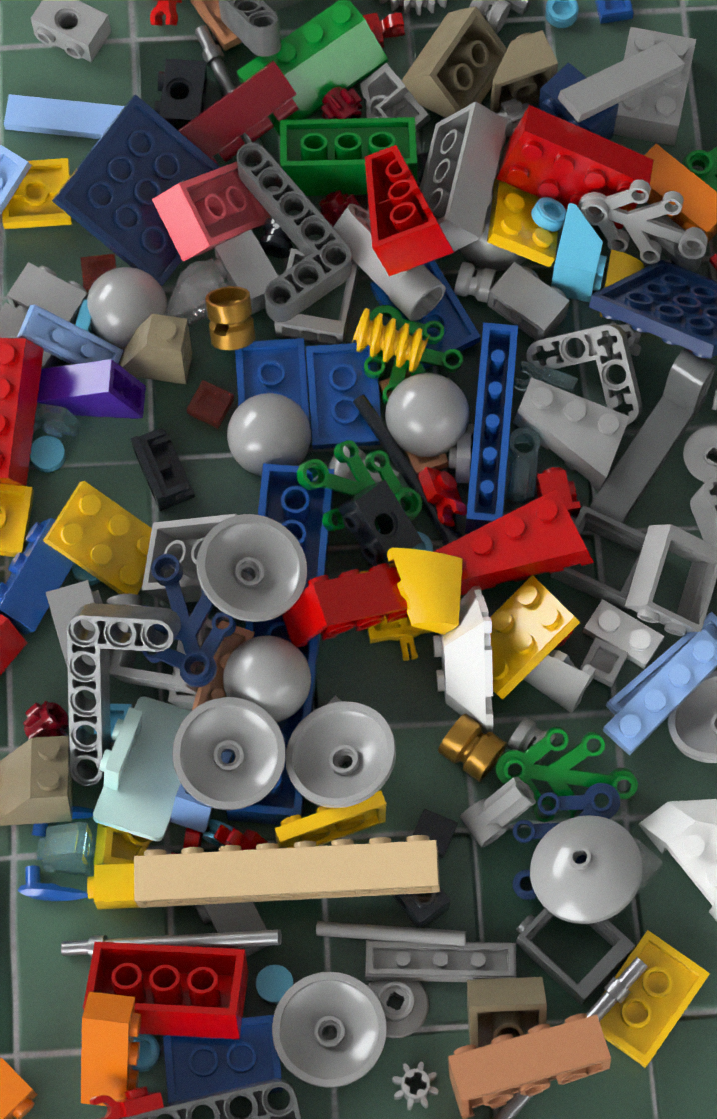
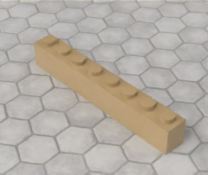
M426 835L408 836L407 842H392L391 838L375 837L369 839V844H354V841L350 839H338L331 841V846H316V842L300 841L294 843V848H279V845L275 843H263L256 845V850H241V846L225 845L219 847V852H204V849L200 847H188L181 849V854H167V851L163 849H150L144 851V856H134V901L140 908L440 892L438 846L436 840H429V836Z

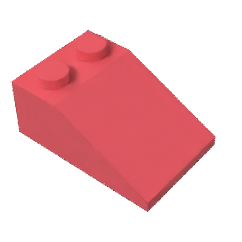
M237 162L178 183L152 199L182 261L210 251L215 246L250 229H257L264 225L266 219L271 218L269 213L241 182L238 176Z

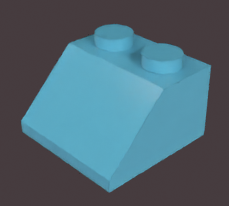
M569 203L551 286L559 288L567 298L590 303L593 290L600 291L607 256L600 255L603 242L576 204Z

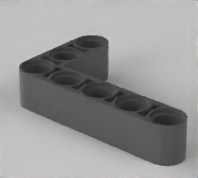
M304 0L218 1L222 22L254 54L258 56H271L278 53L281 49L279 20L274 11Z
M247 143L242 145L237 152L238 176L241 182L306 257L272 280L265 289L266 313L273 321L286 322L350 277L352 272L351 249L268 151L260 144ZM250 162L259 163L255 167L246 166ZM271 186H277L280 188L277 191L267 190V188ZM292 210H297L301 212L299 215L296 216L287 214ZM311 235L322 236L319 240H311L308 237ZM333 259L342 260L343 263L340 265H332L329 263V261ZM306 278L316 280L315 283L308 285L303 284L301 281ZM281 297L288 299V301L284 304H277L273 302L275 299Z
M687 348L681 351L670 369L662 398L594 498L590 506L591 509L623 524L627 521L703 405L716 365L694 355Z
M90 603L80 607L68 623L67 665L70 772L73 779L80 785L92 786L99 782L104 774L103 771L99 770L103 754L106 749L111 750L109 649L152 652L168 649L181 629L180 617L172 609ZM81 620L91 622L95 630L85 629L81 624ZM117 622H124L129 625L132 633L120 630ZM153 624L163 625L169 635H161L156 632ZM81 655L90 656L95 661V665L86 664ZM82 690L92 692L96 700L86 698ZM83 725L92 726L97 734L88 733ZM84 759L95 762L97 768L89 767L84 762Z
M274 1078L163 1104L164 1108L119 1118L156 1119L161 1114H169L175 1119H194L193 1110L199 1105L209 1106L214 1112V1119H302L293 1084L283 1078ZM282 1087L289 1092L290 1100L285 1106L275 1107L269 1102L268 1094L273 1088ZM237 1096L247 1097L252 1103V1110L245 1116H238L231 1110V1101Z

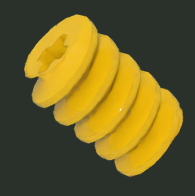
M365 308L352 343L354 340L357 341V352L360 353L369 345L370 357L373 358L382 350L383 362L386 363L395 355L396 367L399 368L408 360L409 372L414 373L418 368L429 336L425 341L422 340L421 328H418L412 336L409 335L408 323H405L399 331L396 330V319L394 318L386 325H383V314L378 313L373 320H370V309Z

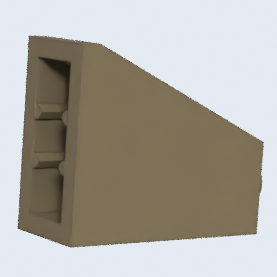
M151 314L135 330L131 340L123 348L124 351L119 365L134 377L186 385L193 354L188 320L186 318Z

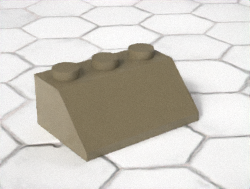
M476 6L448 12L401 81L421 106L447 118L474 102L481 104L492 87L493 78L507 48Z

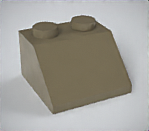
M543 30L535 33H523L510 42L492 81L491 111L496 114L500 113V110H502L501 103L516 98L517 102L520 101L521 105L525 103L533 105L539 102L541 87L557 73L558 62Z
M69 735L31 738L0 761V826L72 822L73 777L70 772Z
M543 977L467 980L469 1045H476V1048L490 1045L491 1040L498 1036L512 1034L515 1038L528 1034V1030L534 1026L547 1024V1002Z

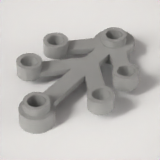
M635 180L631 183L629 190L610 196L597 192L587 193L579 201V210L590 225H598L608 240L607 245L610 250L626 251L631 236L640 251L641 260L648 264L657 263L661 257L662 247L658 242L649 239L646 234L649 233L678 243L679 252L688 259H699L706 252L708 238L702 229L691 227L684 231L652 220L663 215H677L681 212L684 198L676 191L665 193L663 200L631 211H626L619 207L633 202L637 204L647 202L651 191L648 182ZM635 190H640L644 193H637ZM668 202H675L676 205H672ZM613 221L623 224L628 233L617 229Z

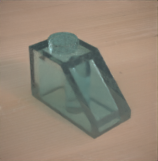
M77 822L47 827L45 838H39L37 847V860H42V865L46 872L90 876L95 840L88 823Z

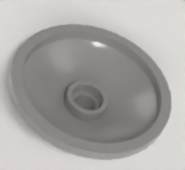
M243 514L227 518L209 531L198 552L197 575L205 595L219 610L239 620L260 622L274 619L284 614L296 603L306 584L307 562L300 543L285 526L265 516ZM241 572L250 573L252 580L247 581L243 579Z
M713 671L668 716L669 733L677 748L686 756L706 763H717V671Z
M217 698L196 707L180 724L173 743V765L180 783L197 801L216 809L237 810L259 802L275 787L284 768L285 743L278 724L262 707L241 698ZM225 751H230L235 755V760L229 764L224 763L221 759V754Z
M335 702L314 710L295 728L286 749V769L295 788L312 803L329 808L353 806L373 796L388 780L396 760V742L386 720L376 710L357 702ZM352 761L350 767L342 768L344 762Z
M591 815L570 818L549 830L538 843L530 865L532 887L541 904L554 916L567 922L578 924L604 921L623 910L635 896L640 886L643 872L642 857L631 834L620 824L610 819ZM581 855L587 856L584 863H575L577 857Z
M339 972L312 974L292 985L279 1001L272 1023L274 1046L284 1066L303 1082L325 1088L345 1086L366 1075L380 1058L387 1033L384 1010L377 996L360 980ZM328 1027L334 1028L337 1031V1036L333 1040H327L322 1035L323 1031Z

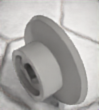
M707 426L698 429L691 434L684 446L683 457L687 469L695 478L704 483L711 477H717V463L707 459L709 454L717 456V426Z
M371 981L367 985L377 996L384 1010L387 1026L386 1037L403 1038L413 1034L422 1026L428 1015L429 999L420 981ZM395 995V997L404 1000L400 1010L387 1006L391 996Z

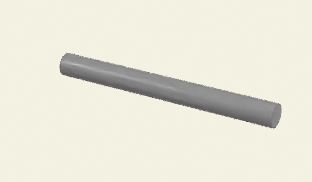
M317 921L316 936L466 945V931L326 921Z

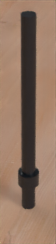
M363 394L357 397L353 403L409 488L415 490L420 495L423 509L444 539L442 542L443 546L463 537L460 531L455 532L453 527L439 522L436 505L427 502L418 474L390 434L366 395Z

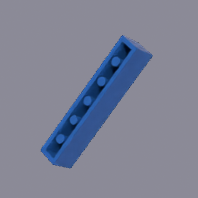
M483 322L465 533L468 534L503 516L518 325Z

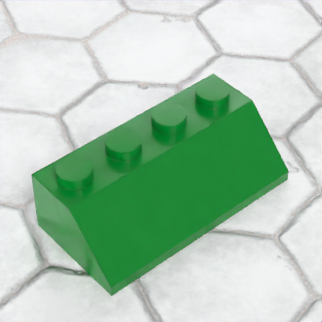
M338 0L282 39L281 49L278 53L271 56H258L236 72L240 83H243L271 61H274L297 93L292 99L299 109L285 120H305L324 106L322 99L330 90L339 86L348 90L389 61L368 23L350 0ZM271 113L267 117L274 125L273 129L280 137V122Z
M415 117L280 120V167L305 196L328 195L337 190H340L342 194L347 193L348 195H368L365 157L394 145L398 147L417 181Z

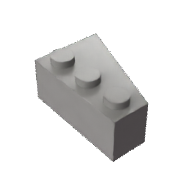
M531 377L513 423L546 450L551 449L565 461L566 466L572 471L574 469L577 470L599 492L607 478L630 416Z

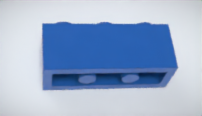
M52 517L42 521L41 524L36 522L26 537V540L29 542L24 553L18 552L10 563L8 570L12 573L5 584L3 582L0 583V614L7 617L15 628L23 634L36 630L49 607L46 592L59 589L74 564L70 559L43 541L55 522V519Z

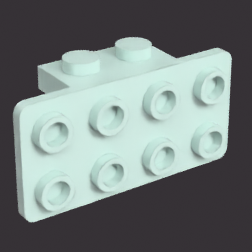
M143 696L137 700L135 708L129 707L124 720L118 718L112 734V740H115L112 751L105 750L99 768L100 771L104 772V786L93 811L95 822L153 841H161L164 838L170 822L175 797L181 784L173 765L174 738L180 724L191 712L190 710L181 709L177 706Z

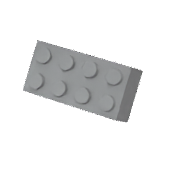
M474 102L436 123L420 186L453 251L477 241L485 231V216L487 208L492 201L491 191L494 178L499 171L498 161L500 152L506 141L505 131L508 120L478 102Z

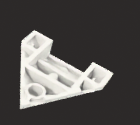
M473 586L460 600L459 626L445 635L433 636L434 657H441L442 670H436L437 691H444L445 703L459 715L467 714L482 725V733L486 734L493 730L491 696H493V674L490 633H492V620L489 617L488 608L481 593V587Z
M717 799L669 801L641 821L639 826L661 853L668 850L711 903L712 907L709 913L717 922Z

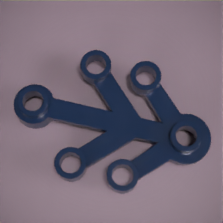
M163 554L153 561L151 573L160 585L165 586L171 609L180 617L181 629L175 639L182 642L185 654L170 648L154 655H150L149 651L142 652L147 660L152 663L163 661L180 669L182 679L189 686L203 687L214 679L217 672V664L213 657L224 637H229L235 632L236 623L231 616L224 612L217 613L211 622L213 628L200 648L197 635L214 604L205 595L203 589H201L202 595L190 615L179 582L183 576V567L175 556ZM167 570H175L170 577H164V573ZM221 621H229L227 628L218 629ZM153 624L156 631L169 635L163 625ZM197 666H205L202 673L198 675L193 674Z
M597 783L590 786L584 795L557 796L551 792L544 793L538 799V807L541 813L546 816H553L559 810H583L579 816L591 815L610 819L620 808V796L613 786L607 783ZM598 795L608 797L609 803L606 807L599 808L595 805L594 801ZM546 798H553L556 801V807L551 811H547L542 807V802ZM520 820L514 825L513 835L518 842L529 843L533 839H542L549 830L559 823L532 824L528 820ZM523 825L529 826L531 828V835L528 838H520L517 833L519 827ZM581 855L577 857L575 863H584L586 856ZM526 869L515 875L513 890L519 898L529 901L536 899L537 896L534 889L530 891L521 889V881L524 878H530V870Z

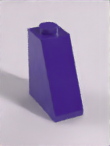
M112 359L41 369L37 403L53 415L140 419L143 418L146 386Z

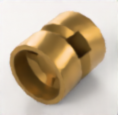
M238 286L221 287L209 292L205 297L208 319L211 320L209 323L211 344L221 350H237L252 344L255 341L253 318L250 316L252 314L250 292Z
M463 714L443 739L438 753L454 764L461 761L463 763V771L480 782L494 767L498 758L504 752L507 743L492 732L482 733V725L467 714Z

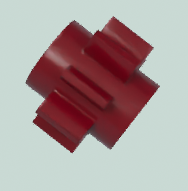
M340 86L335 87L322 99L324 106L321 107L323 110L321 116L324 119L360 118L362 115L360 111L362 109L360 104L362 99L354 88L347 91Z
M340 190L328 194L319 202L321 214L332 227L337 223L349 204L360 206L353 194H342Z
M45 701L40 705L36 702L25 712L28 718L23 722V725H25L24 731L28 739L34 737L67 736L64 729L69 726L68 715L57 703Z

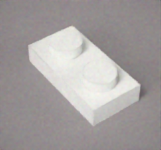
M603 599L583 630V633L593 639L597 637L628 652L626 659L645 669L664 638L662 634Z

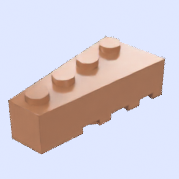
M580 1013L565 1019L564 1024L550 1027V1024H541L530 1028L528 1034L515 1038L512 1034H506L491 1040L490 1045L476 1048V1045L460 1047L454 1051V1055L448 1056L449 1077L461 1118L467 1119L475 1116L473 1108L485 1105L490 1106L491 1109H496L507 1105L506 1101L513 1098V1094L518 1092L529 1097L548 1089L551 1086L550 1081L557 1079L559 1085H564L610 1069L611 1056L597 1014L587 1017L586 1013Z

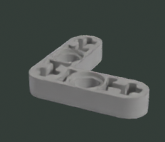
M604 324L538 340L529 346L526 353L527 361L537 371H548L596 360L607 408L619 412L618 406L623 402L621 393L614 396L613 390H621L629 386L630 391L623 393L626 404L633 405V410L628 412L630 418L627 424L637 420L643 410L642 400L625 331L619 325ZM608 330L610 336L616 335L617 342L612 344L613 353L615 355L621 352L622 358H614L606 362L605 356L611 355V349L609 344L602 343V338L606 336V331ZM572 338L581 339L585 345V351L581 357H575L569 353L568 343ZM541 346H543L544 351L559 348L560 355L546 359L547 364H545L543 359H537L536 353L540 352ZM613 364L621 365L626 371L625 381L621 384L614 383L609 377V369Z

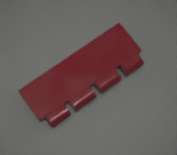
M271 61L178 131L219 166L213 156L219 153L225 163L236 156L241 146L245 145V142L240 137L242 134L246 133L253 143L274 128V125L267 117L268 115L273 113L280 122V120H285L296 112L299 108L292 98L297 93L276 63Z

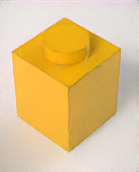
M134 863L94 865V876H88L87 893L88 899H94L97 909L140 908L134 901Z

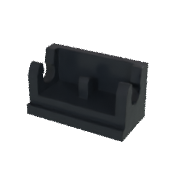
M164 428L131 438L133 451L159 511L195 498V493L182 467L169 434H166Z

